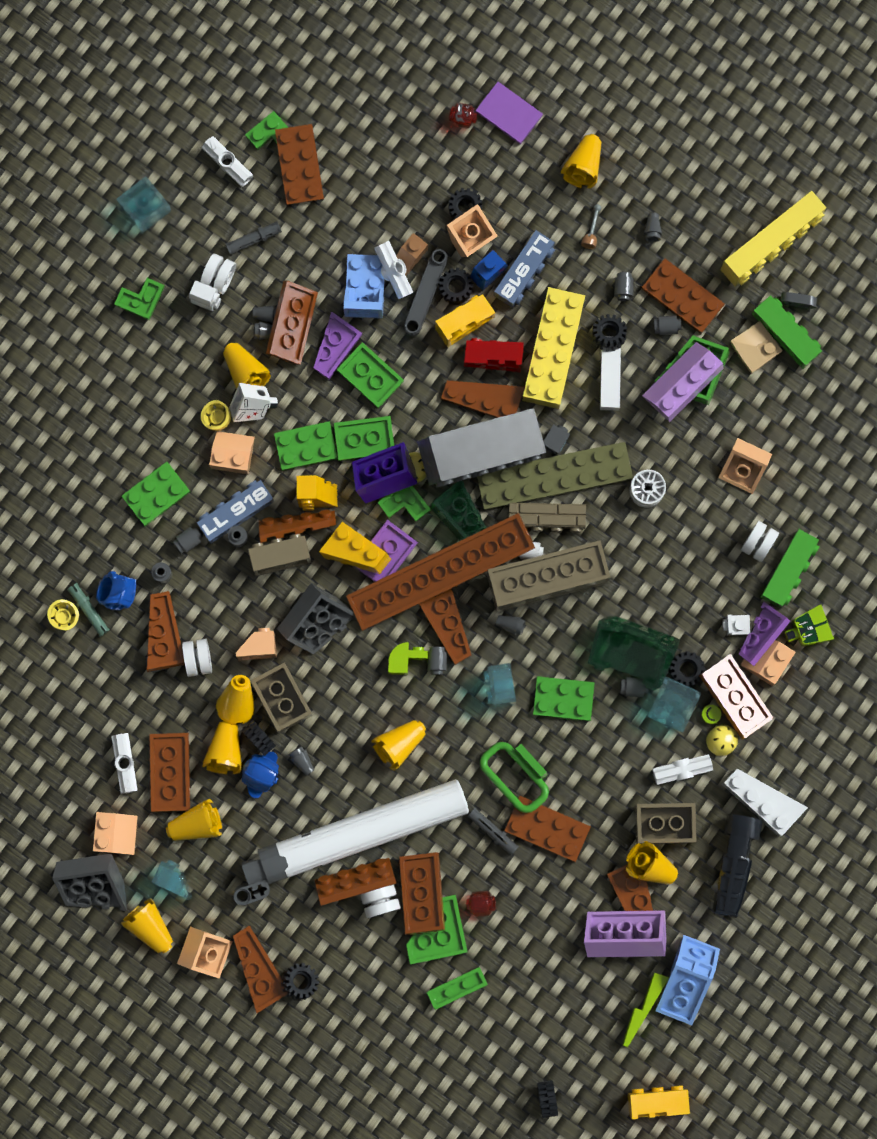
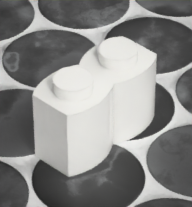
M199 281L194 282L189 294L191 303L214 311V309H218L221 302L218 289Z

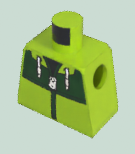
M822 605L792 621L794 628L785 631L788 642L798 639L801 646L830 642L834 639Z

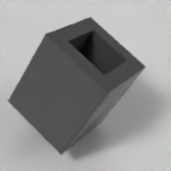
M553 424L543 441L545 449L558 456L570 436L568 429L561 425L556 426Z

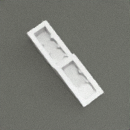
M604 347L601 350L600 410L619 411L621 348L618 349L616 347L615 351H612V348H610L609 351H606Z

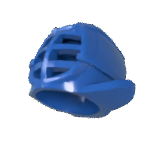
M109 571L99 581L96 591L97 601L100 605H104L111 610L129 608L135 599L136 579L118 575L115 571Z
M269 752L265 756L254 754L243 765L242 782L247 785L248 793L254 799L259 798L263 792H267L278 781L279 766L276 764L278 756L275 752Z

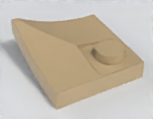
M760 321L730 341L751 374L782 353V349Z

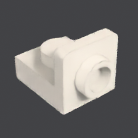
M727 615L726 619H723V631H726L727 636L748 635L750 633V616Z

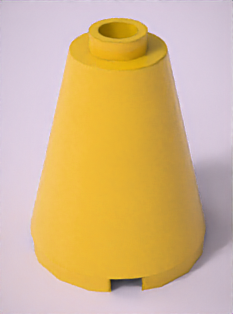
M594 134L584 136L562 167L561 174H564L563 179L571 185L579 188L582 185H587V188L595 187L598 180L602 144L598 136Z
M230 343L224 348L223 355L236 389L239 383L265 386L271 378L269 369L239 343Z
M244 675L234 676L216 702L218 716L224 722L231 725H236V723L244 724L253 716L255 708L249 678Z
M413 720L375 737L371 742L376 743L373 748L385 764L389 762L392 765L389 768L395 771L424 738L426 728L421 721Z
M224 721L219 722L204 758L203 768L207 766L206 770L220 774H227L228 771H233V774L241 772L237 724L231 725Z
M210 799L204 800L168 822V827H166L167 836L174 841L221 836L222 833L219 832V829H222V823L217 808H212L211 806L213 801Z
M644 841L645 843H638L630 850L626 858L628 862L626 871L629 876L638 880L670 885L676 880L678 876L677 868L654 844Z
M150 898L144 901L145 906L138 905L123 919L124 921L121 924L154 951L164 954L172 948L171 943L173 940L154 901Z

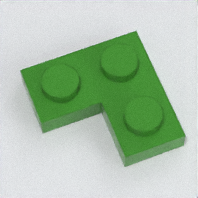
M273 111L246 133L245 136L259 150L271 139L277 144L275 130L288 128V126Z
M146 278L140 294L122 287L114 305L150 321L165 285Z
M413 486L389 494L377 502L388 518H391L405 507L411 517L417 522L431 511L430 507Z

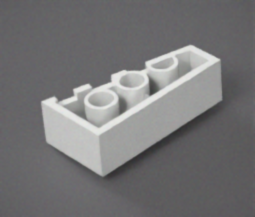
M739 769L734 770L722 783L728 791L762 820L778 837H781L808 808Z

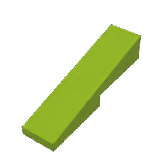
M657 973L652 974L642 1009L633 1008L622 1043L623 1046L628 1047L669 977Z

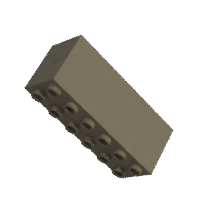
M601 541L495 567L487 571V579L496 612L608 584L611 578Z

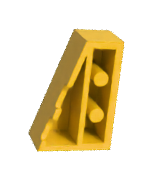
M483 294L479 297L476 295L465 305L455 308L449 314L436 320L435 330L446 346L450 347L495 318V311Z
M316 475L296 476L299 508H303L304 511H313L314 508L338 507L337 484H331L330 481L325 483V479Z
M341 522L319 551L325 559L335 560L346 565L349 564L377 574H381L391 560L385 551L344 522Z
M682 1085L671 1086V1090H663V1087L651 1088L652 1091L644 1092V1088L632 1089V1093H628L629 1117L631 1119L690 1114L688 1090L683 1089Z

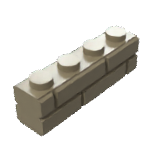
M509 503V517L519 513L525 527L532 528L533 532H542L544 528L551 529V532H562V529H570L572 533H580L581 529L586 527V504Z

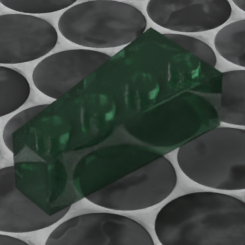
M463 481L456 482L431 505L434 513L459 541L487 528Z

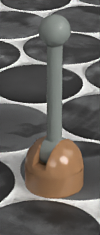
M599 204L594 206L595 212L590 233L586 234L581 242V246L587 249H595L597 245V238L593 233L598 212L601 210Z

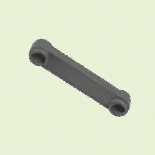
M442 249L432 252L405 321L404 330L409 336L414 337L420 333L447 264L448 256ZM436 255H442L444 257V260L441 262L435 261L434 257ZM410 324L418 326L416 331H410L407 327Z

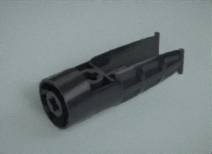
M727 814L724 834L729 835L730 839L727 854L723 853L721 860L716 913L719 915L738 918L752 860L749 858L752 840L759 841L762 820Z

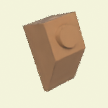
M414 233L396 255L397 259L402 260L406 266L405 276L408 275L428 251V244Z

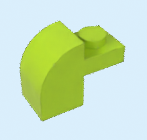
M409 642L399 644L392 650L389 656L388 674L408 675V660H427L428 651H424V647H413L412 650H409Z

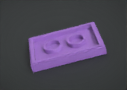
M499 82L495 84L476 109L478 115L520 145L543 116L540 111Z
M387 520L371 542L389 555L391 558L390 562L381 574L355 568L376 582L395 573L418 542Z

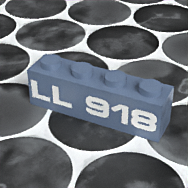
M536 230L494 291V296L512 308L515 304L519 305L524 298L523 292L525 289L529 290L533 285L535 274L542 272L545 267L544 261L546 258L550 259L556 250L554 249L555 242Z
M261 480L251 482L246 486L247 489L242 493L240 491L236 492L230 497V501L218 504L215 507V511L210 514L207 512L199 517L200 521L197 524L210 544L226 535L232 527L241 525L274 502L273 497Z

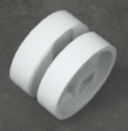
M215 253L212 254L206 264L200 282L211 287L214 285V288L218 289V293L223 295L233 278L236 263L228 259L223 262L222 256Z
M654 470L640 471L634 476L630 484V497L640 507H653L662 500L666 491V483L662 475ZM650 486L651 489L649 491L644 490L645 487Z
M761 521L756 523L741 548V551L748 555L755 549L753 558L759 562L764 560L779 535V532L772 528L765 534L767 525Z
M207 638L197 640V648H195L193 641L182 643L188 677L198 676V667H200L202 675L212 673Z
M394 885L360 895L362 904H371V906L364 909L366 918L401 909L398 899L390 900L391 897L397 894Z

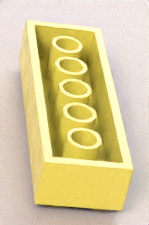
M813 191L809 192L724 260L720 270L734 287L738 284L743 285L750 279L749 277L753 272L757 274L761 271L768 260L772 262L777 258L781 249L787 250L793 244L796 237L802 238L808 232L807 230L811 225L813 228L817 226L825 216L823 213L826 210V206Z
M548 287L522 401L556 409L560 408L585 295Z

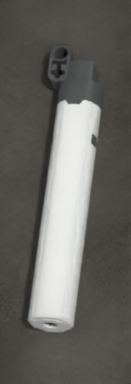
M455 779L311 830L309 833L300 834L258 849V857L242 862L247 883L235 888V902L238 905H247L264 899L270 892L269 884L468 814V805L459 781ZM260 884L262 887H265L262 893L260 890H257ZM250 887H252V891H254V896H251ZM245 891L248 897L243 900L239 899L237 893Z

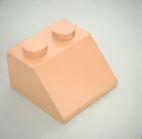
M478 204L446 225L451 242L461 257L470 256L497 237L496 232Z
M217 431L211 451L210 468L249 474L255 437Z
M737 438L719 475V479L753 494L772 454Z
M259 628L258 632H254L236 652L237 659L240 661L277 658L276 635L274 631H271L270 628Z
M775 640L755 666L745 659L740 666L769 685L774 686L796 652Z
M96 812L93 851L134 855L138 816Z
M190 927L177 964L220 978L233 941Z

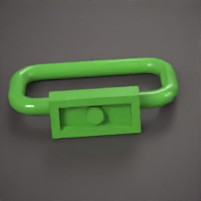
M497 742L481 756L480 767L482 771L520 812L531 813L548 798L549 789L543 781L548 775L547 771L522 744L514 749L506 742ZM498 750H505L541 789V795L530 805L522 804L488 766L489 758Z

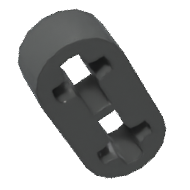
M783 292L780 302L787 306L815 309L817 298L810 295Z

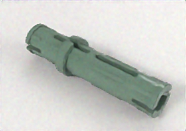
M75 583L73 587H69L67 590L77 602L76 606L81 608L99 634V637L109 632L110 629L90 603L89 596H85L78 583Z

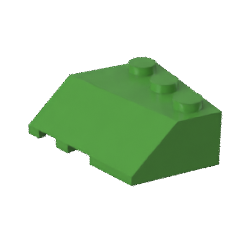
M693 335L655 382L696 342L710 350L723 363V367L729 356V348ZM722 371L693 400L709 406Z

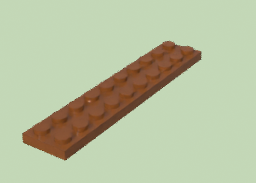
M517 513L346 597L363 631L487 572L488 569L495 568L535 549V546L520 514Z

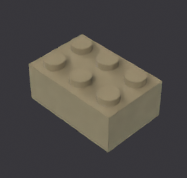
M295 534L289 536L290 539L282 541V538L271 540V544L263 545V543H257L252 545V548L248 550L255 576L312 563L305 535Z
M285 662L250 680L278 733L313 716Z
M695 803L635 805L636 844L645 843L644 841L652 844L696 843Z

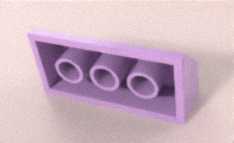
M696 342L642 396L670 422L724 369L723 363L710 350Z
M665 911L587 912L584 938L587 957L665 956Z

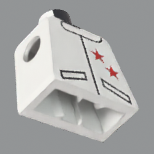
M239 383L229 406L233 421L241 422L263 419L267 409L277 408V398L270 397L267 388L264 386Z

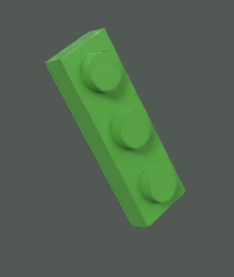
M480 967L427 991V994L436 1010L488 984Z

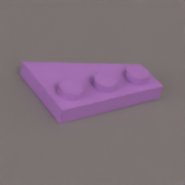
M331 312L313 367L314 370L328 380L362 336L359 330L333 312Z
M764 601L761 606L763 610L760 616L755 618V627L752 633L747 635L739 652V655L753 666H755L790 622L788 618Z

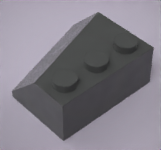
M311 583L277 629L286 640L314 654L331 640V636L339 630L343 631L347 627V623L357 618L353 610L344 602Z
M112 854L56 862L52 879L66 906L89 908L91 905L102 906V909L119 907L121 911H127L124 880Z

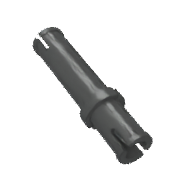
M276 221L226 243L230 255L260 241L265 242L267 238L282 231Z
M476 808L467 816L495 841L496 845L499 844L506 850L509 855H512L519 846L506 836L507 833L505 831L499 830ZM479 819H481L486 825H488L492 829V831H490L482 822H480ZM494 833H497L505 842H507V844H505L501 839H499Z

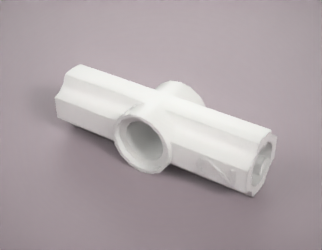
M212 136L205 141L202 149L241 187L251 180L253 174L215 137ZM227 158L232 160L229 165L223 164V161Z
M387 241L374 247L382 264L381 274L385 280L390 281L398 299L413 293L405 276L406 266L402 260L397 259L390 242Z
M129 734L111 736L120 792L124 794L138 791ZM127 758L130 762L129 766L122 769L120 761Z
M708 754L692 759L678 760L672 762V764L656 767L652 770L656 785L674 780H685L697 774L713 771V766Z

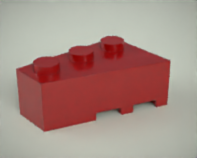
M477 338L467 340L464 367L521 372L524 342L482 341Z

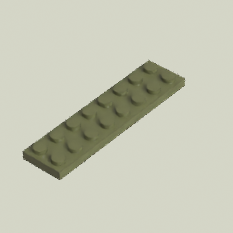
M625 442L539 459L477 476L484 510L508 506L509 503H523L633 480Z

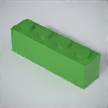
M770 295L754 309L752 315L758 322L760 321L771 336L804 369L822 352L820 349L821 345L817 340H812L807 335L808 331L802 325L799 326L795 322V317L792 313L786 312L782 308V303L776 297L773 298Z
M798 529L760 598L780 609L783 605L787 606L792 598L790 595L793 588L797 589L801 582L799 578L801 572L805 573L810 565V562H808L810 556H815L820 547L817 545L819 539Z

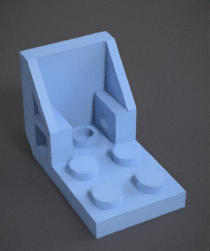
M347 255V278L344 296L345 317L383 318L384 278L381 274L382 264L378 255Z
M683 935L671 968L670 977L655 1011L692 1025L713 979L720 949Z

